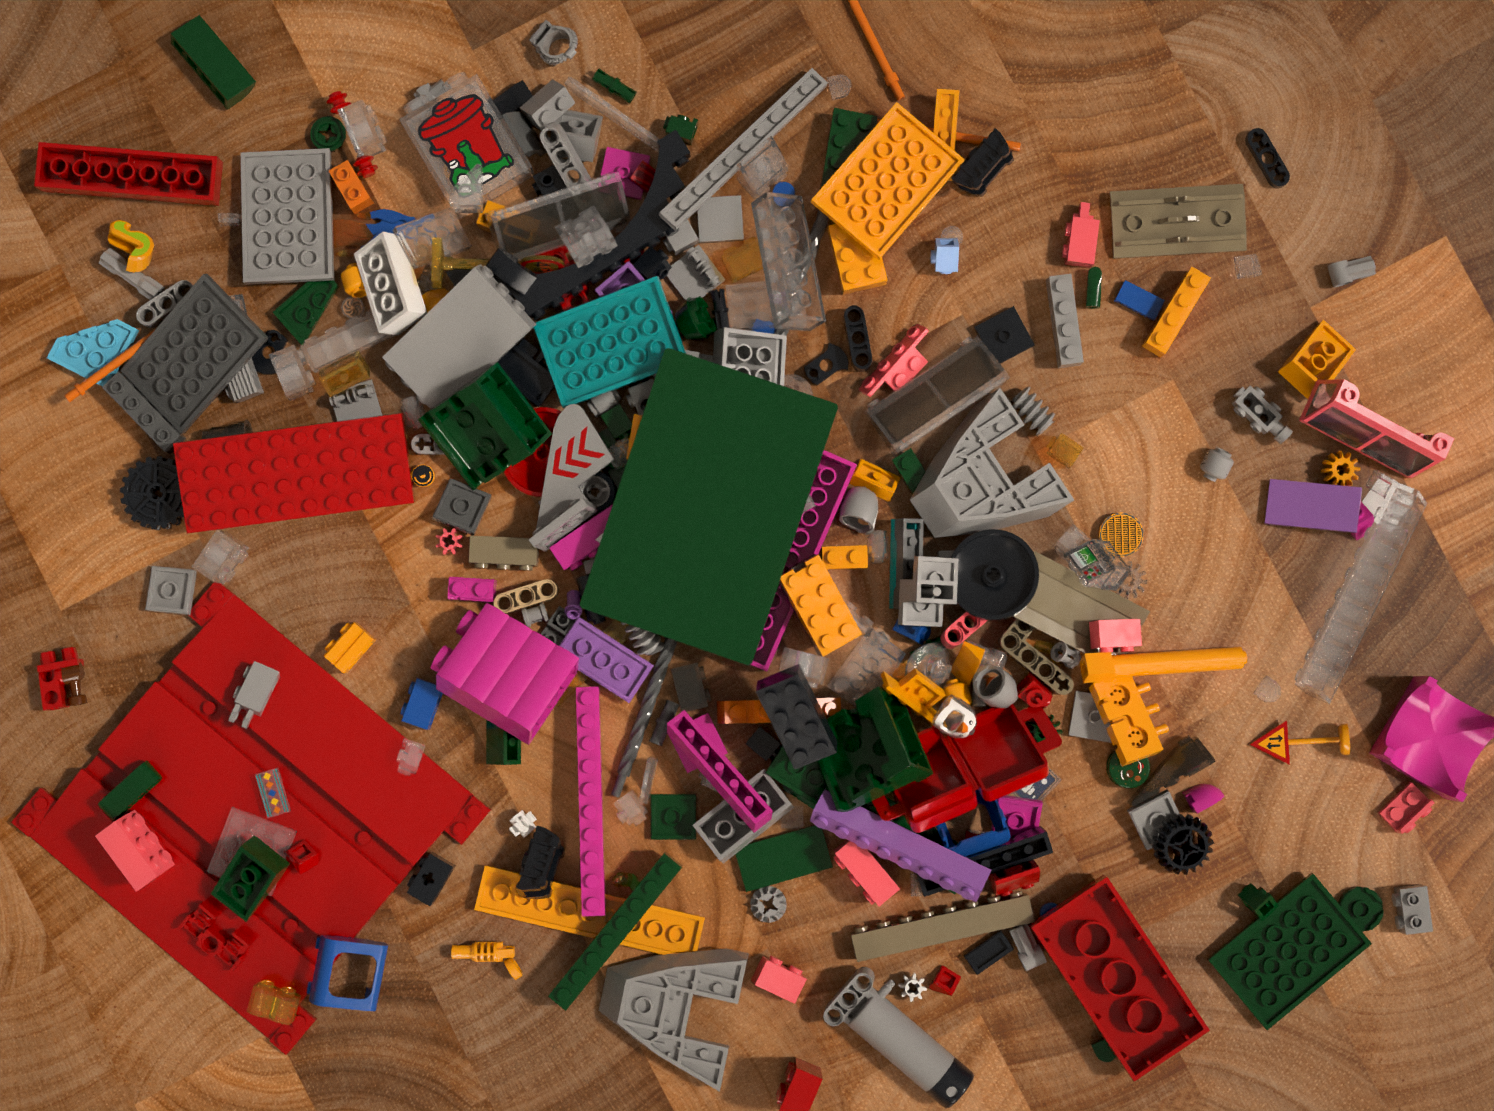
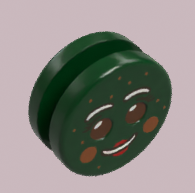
M1114 750L1107 759L1106 771L1114 784L1123 788H1136L1147 780L1150 773V762L1147 757L1122 767Z

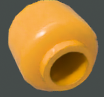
M357 263L349 264L341 273L344 291L353 298L364 297L367 294Z
M959 679L947 681L946 686L942 688L946 695L942 698L943 707H947L951 699H953L968 710V706L972 703L968 685L959 682ZM952 711V712H951V714L959 713V712H957V711Z

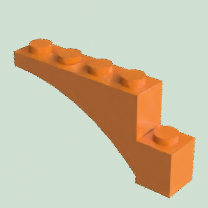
M841 697L816 698L826 719L841 710ZM760 700L717 701V724L771 723Z

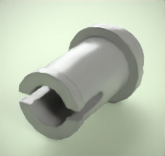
M972 679V706L985 707L986 703L981 701L974 692ZM981 679L980 686L983 690L986 688V679Z

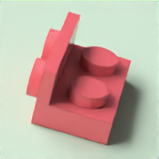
M1409 782L1378 814L1396 833L1403 834L1405 832L1407 834L1416 826L1415 822L1420 817L1424 818L1432 811L1431 806L1434 802L1428 799L1412 782Z

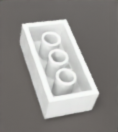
M382 232L354 253L379 333L399 335L427 314L402 235Z

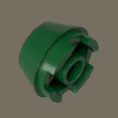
M701 296L687 298L675 311L676 326L688 340L709 338V335L716 331L714 318L710 319L706 309L709 306Z

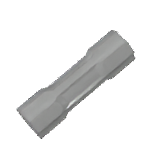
M109 248L101 255L100 265L111 273L122 277L149 300L164 291L165 287L152 277L146 276L142 272L132 273L126 271V259L113 249Z

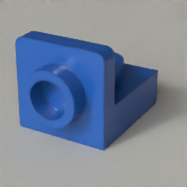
M897 619L892 630L922 645L929 638L932 626L898 625Z

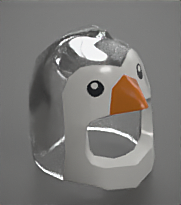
M951 694L936 712L932 725L948 736L966 738L975 732L977 725L976 714L968 703Z

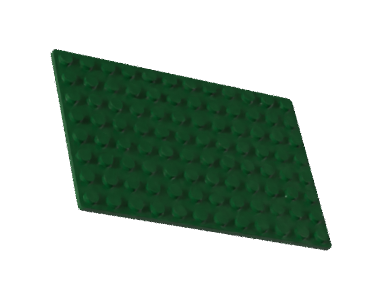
M666 348L580 602V607L745 665L752 664L838 410V405L671 348Z

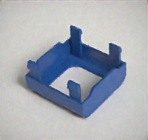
M979 790L975 791L977 802L987 808L995 831H989L962 840L955 845L952 842L946 823L944 822L936 826L943 847L964 857L1003 845L1010 840V831L1006 823V817L997 799L991 802L986 801Z
M317 936L315 949L319 950L313 981L308 982L306 992L310 994L309 1001L314 1005L322 1007L376 1011L388 944L352 937ZM345 952L374 957L376 968L372 988L366 987L365 998L337 997L329 992L333 961L338 954Z

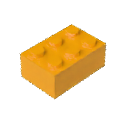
M837 224L829 225L827 231L842 294L845 295L886 285L888 280L882 257L878 260Z

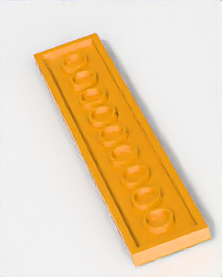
M485 865L474 910L595 938L627 898L605 893L606 915L582 916L581 887L553 881L551 897L545 899H526L521 897L516 891V885L521 879L520 873ZM652 904L620 945L662 955L696 952L705 917Z

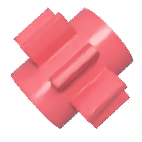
M443 528L444 534L442 536L436 535L440 539V543L436 547H443L444 555L448 553V550L456 555L455 549L457 547L463 548L459 544V540L463 536H456L455 528L452 529L451 533ZM452 536V540L455 541L454 545H449L447 548V543L444 541L446 538L450 539V537Z

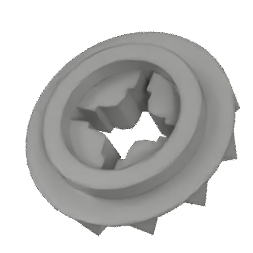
M766 886L758 889L753 894L750 905L753 915L758 920L771 923L779 920L784 915L787 903L784 894L779 889ZM774 896L772 904L777 910L769 908L768 911L763 913L765 905L759 900L768 901L769 898L771 899Z

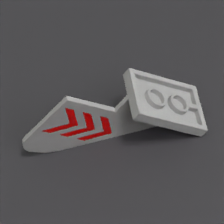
M576 404L566 406L557 417L553 428L537 527L532 533L533 536L529 539L533 547L543 551L550 549L552 545L563 539L599 511L593 503L587 500L579 486L614 460L584 409Z

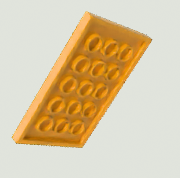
M896 102L810 202L874 257L880 260L963 164L965 159Z

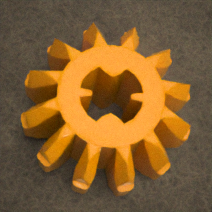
M1338 451L1336 456L1333 453L1329 454V460L1322 462L1327 467L1320 471L1323 474L1327 473L1323 481L1331 480L1330 485L1352 486V480H1358L1359 478L1354 472L1360 471L1361 468L1354 467L1353 465L1358 460L1355 458L1350 461L1351 453H1346L1343 456L1342 451ZM1342 466L1343 469L1341 470H1344V473L1339 475L1337 467Z

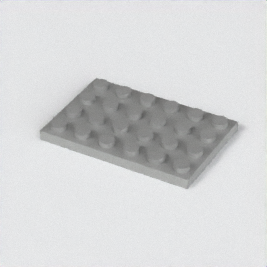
M330 148L241 153L243 283L245 285L334 280L332 176L329 173V170L332 169Z

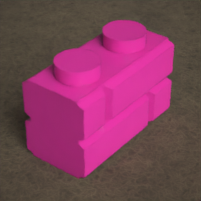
M449 577L448 599L494 603L497 580Z

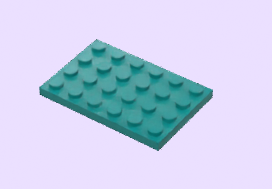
M658 276L536 322L537 325L534 326L558 397L564 409L570 404L584 402L657 374L666 348L686 353Z

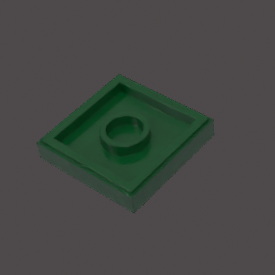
M651 794V840H696V829L693 827V824L696 823V794Z

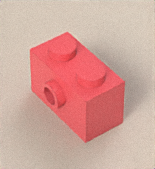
M1140 619L1097 620L1089 622L1091 649H1099V653L1113 652L1114 648H1120V652H1134V647L1142 646Z
M762 956L751 981L754 985L795 1004L807 980L802 975L803 971L793 965H790L789 968L782 965L783 961L774 956H770V958Z

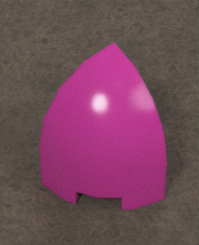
M1199 784L1182 792L1192 812L1196 814L1225 797L1219 788L1211 784Z

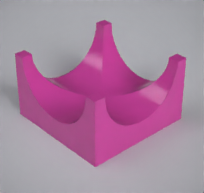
M1414 676L1369 753L1446 800L1463 802L1467 796L1464 787L1468 773L1480 752L1494 737V717L1450 695L1431 676Z

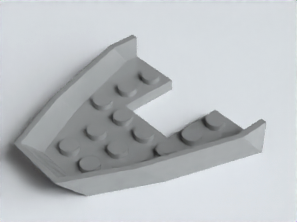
M998 388L974 405L935 455L910 499L934 538L974 534L983 530L1001 529L1046 518L1074 501L1050 463L1016 485H1013L989 449L990 447L1025 425L1001 388Z
M726 948L656 955L607 967L599 1011L656 1055L720 1092L729 1045L685 1036L693 994L738 1004L749 953Z

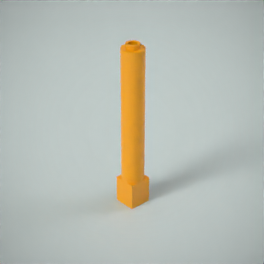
M1241 647L1112 655L1111 652L1085 653L1079 663L1083 683L1107 682L1111 678L1242 669L1244 664L1247 663V654Z

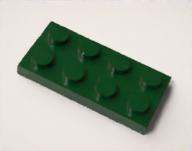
M839 108L833 109L820 189L874 129L878 116Z

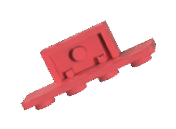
M919 324L911 327L901 342L892 348V352L879 362L877 369L864 379L859 391L871 397L885 382L899 395L928 363L915 347L929 330Z

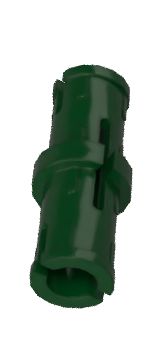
M598 68L592 78L593 82L603 86L608 90V93L619 96L629 104L637 94V91L620 82L621 79L610 76L600 68Z

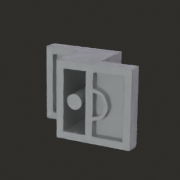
M914 556L913 579H900L898 625L942 627L943 604H957V558Z

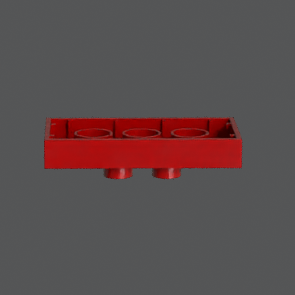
M1101 875L1034 920L1035 922L1028 924L1128 1076L1134 1082L1210 1031L1107 876Z

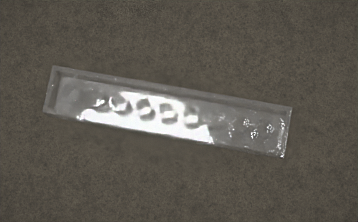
M1393 481L1391 487H1387L1384 493L1385 500L1382 506L1376 509L1374 514L1375 520L1364 534L1365 541L1362 547L1356 550L1354 555L1355 561L1352 567H1349L1345 573V582L1342 588L1339 587L1336 591L1335 602L1332 608H1329L1325 614L1324 619L1326 621L1323 627L1317 630L1315 635L1316 641L1305 655L1306 662L1303 668L1297 671L1295 676V685L1305 694L1327 704L1331 703L1427 505L1419 490Z

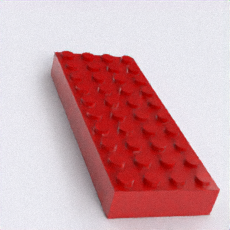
M403 413L173 443L187 534L415 502Z

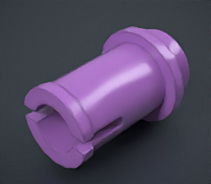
M571 590L567 593V606L564 612L570 619H577L582 614V608L580 607L581 596L577 590Z

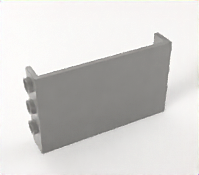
M481 264L474 267L382 357L385 360L386 366L390 370L395 371L401 377L402 383L406 387L411 388L416 393L417 399L422 404H426L430 409L481 374L485 369L498 362L537 325L524 311V306L508 294L509 290L502 283H498L493 278L492 271Z

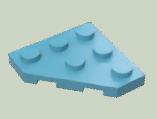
M118 319L104 325L84 329L78 333L57 338L47 359L87 379L131 347L139 330ZM120 366L96 384L103 387L118 372Z

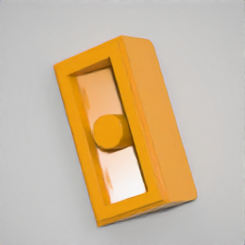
M860 459L850 484L866 487L874 492L877 497L889 502L901 477Z
M964 641L950 672L960 682L966 683L969 687L981 663L985 649Z

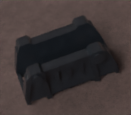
M994 128L993 132L988 135V138H984L979 146L975 147L968 154L965 162L960 166L961 170L951 178L954 184L962 191L983 197L987 192L986 188L1002 169L1014 161L1013 153L1001 132Z
M536 826L533 839L531 838L528 850L522 859L519 874L521 879L516 885V891L521 897L526 899H545L551 897L553 891L551 886L559 861L565 854V849L561 845L559 837L544 827Z

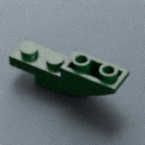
M910 448L891 461L903 478L902 480L913 495L926 471Z

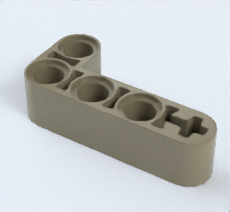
M1014 618L999 637L998 644L1001 650L1028 672L1035 675L1054 693L1059 695L1069 694L1074 686L1073 680L1025 641L1034 627L1029 625L1026 631H1022L1018 627L1019 619ZM1006 636H1012L1015 639L1014 647L1007 648L1004 645ZM1024 650H1029L1033 655L1032 660L1028 663L1024 662L1021 657ZM1042 664H1046L1050 668V673L1046 677L1041 676L1039 673V668ZM1054 676L1059 681L1066 680L1065 686L1067 688L1059 690V684L1055 680H1052L1051 683L1048 681Z

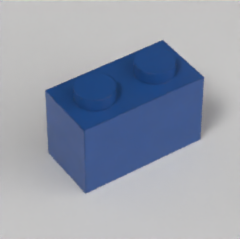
M417 678L416 682H411L408 694L411 696L408 703L405 702L403 704L400 715L403 716V722L430 730L443 693L436 689L435 683Z

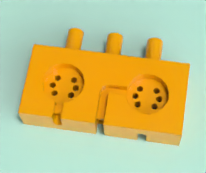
M1133 677L1111 678L1107 682H1095L1089 687L1104 725L1110 723L1106 730L1113 746L1117 745L1115 751L1122 767L1156 755L1163 750L1158 735L1167 733L1169 728L1167 724L1157 727L1153 726L1149 715L1160 711V707L1157 703L1145 707L1140 694L1151 690L1148 682L1136 686Z

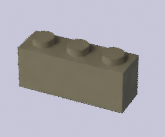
M470 536L469 563L474 564V568L487 569L488 564L497 565V569L510 570L511 565L519 566V570L533 571V567H538L539 549L533 547L529 541L530 538Z

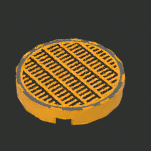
M1122 512L1112 514L1104 519L1098 532L1102 548L1110 555L1116 557L1132 555L1139 549L1144 537L1143 528L1138 519L1131 514Z

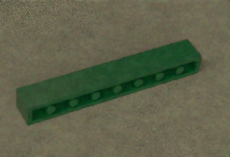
M664 852L550 992L548 997L566 1011L683 865L667 852Z

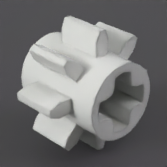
M521 810L509 820L513 825L509 830L515 837L521 834L524 838L536 828L533 822L537 819L531 811L525 814Z
M915 972L909 978L903 975L905 979L904 984H898L900 988H904L901 996L905 997L908 995L910 1002L917 996L919 999H922L921 992L927 991L925 986H921L925 979L923 977L919 980L916 979ZM911 982L913 984L918 983L916 985L917 991L909 990L908 984Z

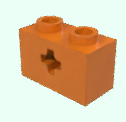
M348 160L329 170L330 175L354 214L374 204Z

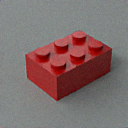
M795 1057L794 1062L789 1061L785 1070V1083L781 1082L776 1092V1103L778 1104L779 1111H810L823 1080L820 1067Z

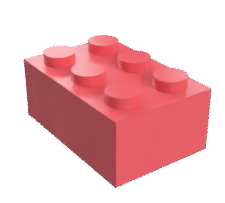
M135 810L114 821L95 836L136 892L175 865L170 853L163 849L158 842V837L149 830L144 818Z
M846 839L833 850L836 854L833 857L842 870L847 868L851 872L848 874L849 878L856 887L861 885L865 889L862 893L871 905L876 902L880 907L900 890L898 885L867 849H862Z

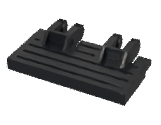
M523 338L519 345H514L498 363L519 391L535 405L541 407L555 388L548 366L542 363L545 359L543 352L541 351L537 358L534 359L533 357L539 349Z

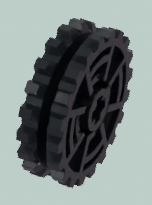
M157 456L156 459L147 457L146 462H136L137 467L135 469H128L129 476L122 479L125 486L120 488V492L124 494V497L120 499L121 504L127 506L124 509L126 514L132 515L131 520L140 523V526L145 528L151 527V529L161 530V527L168 530L172 529V524L177 526L182 524L181 519L184 518L176 461ZM160 490L163 493L162 497L156 495L155 491Z

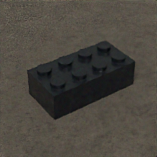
M800 664L757 681L756 694L794 769L837 753L838 741Z

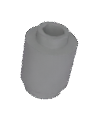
M615 389L592 398L587 404L597 418L619 405V400L622 398Z

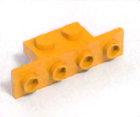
M916 668L899 682L884 671L880 674L883 680L882 686L889 695H895L904 706H910L916 715H922L931 726L935 724V720L940 713L932 708V706L946 696L941 687Z

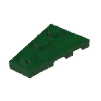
M334 280L307 282L274 310L273 313L295 339L304 346L339 286Z

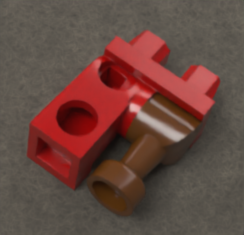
M75 647L61 649L63 661L56 662L55 651L40 653L41 665L37 666V672L39 673L43 711H53L87 703L86 695H81V680L85 676L84 661L78 658ZM69 684L72 696L66 698L64 685Z

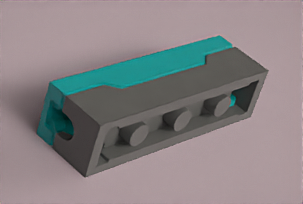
M891 519L889 609H899L900 579H913L914 556H923V519Z

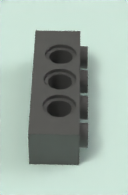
M117 372L102 387L163 451L171 454L174 451L173 443L182 442L187 439L175 429L124 374Z

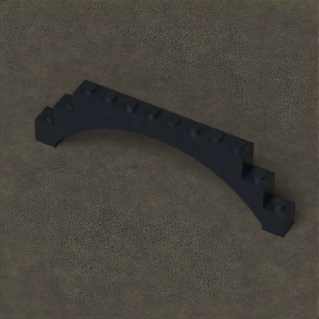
M676 130L657 141L659 148L658 163L647 196L626 228L609 244L576 264L559 270L537 274L536 280L525 295L509 286L493 273V278L498 283H502L509 290L508 294L524 306V311L531 319L537 320L546 314L545 310L548 308H556L565 302L564 298L571 294L572 296L578 295L588 283L595 284L603 278L602 275L609 270L611 273L622 267L621 263L629 259L632 261L641 255L640 251L646 247L651 249L660 243L659 239L666 235L670 237L679 231V228L675 231L659 216L660 211L686 188L674 167L680 168L686 165L691 155ZM463 261L447 271L446 274L453 285L456 286L474 267L468 266L466 261Z

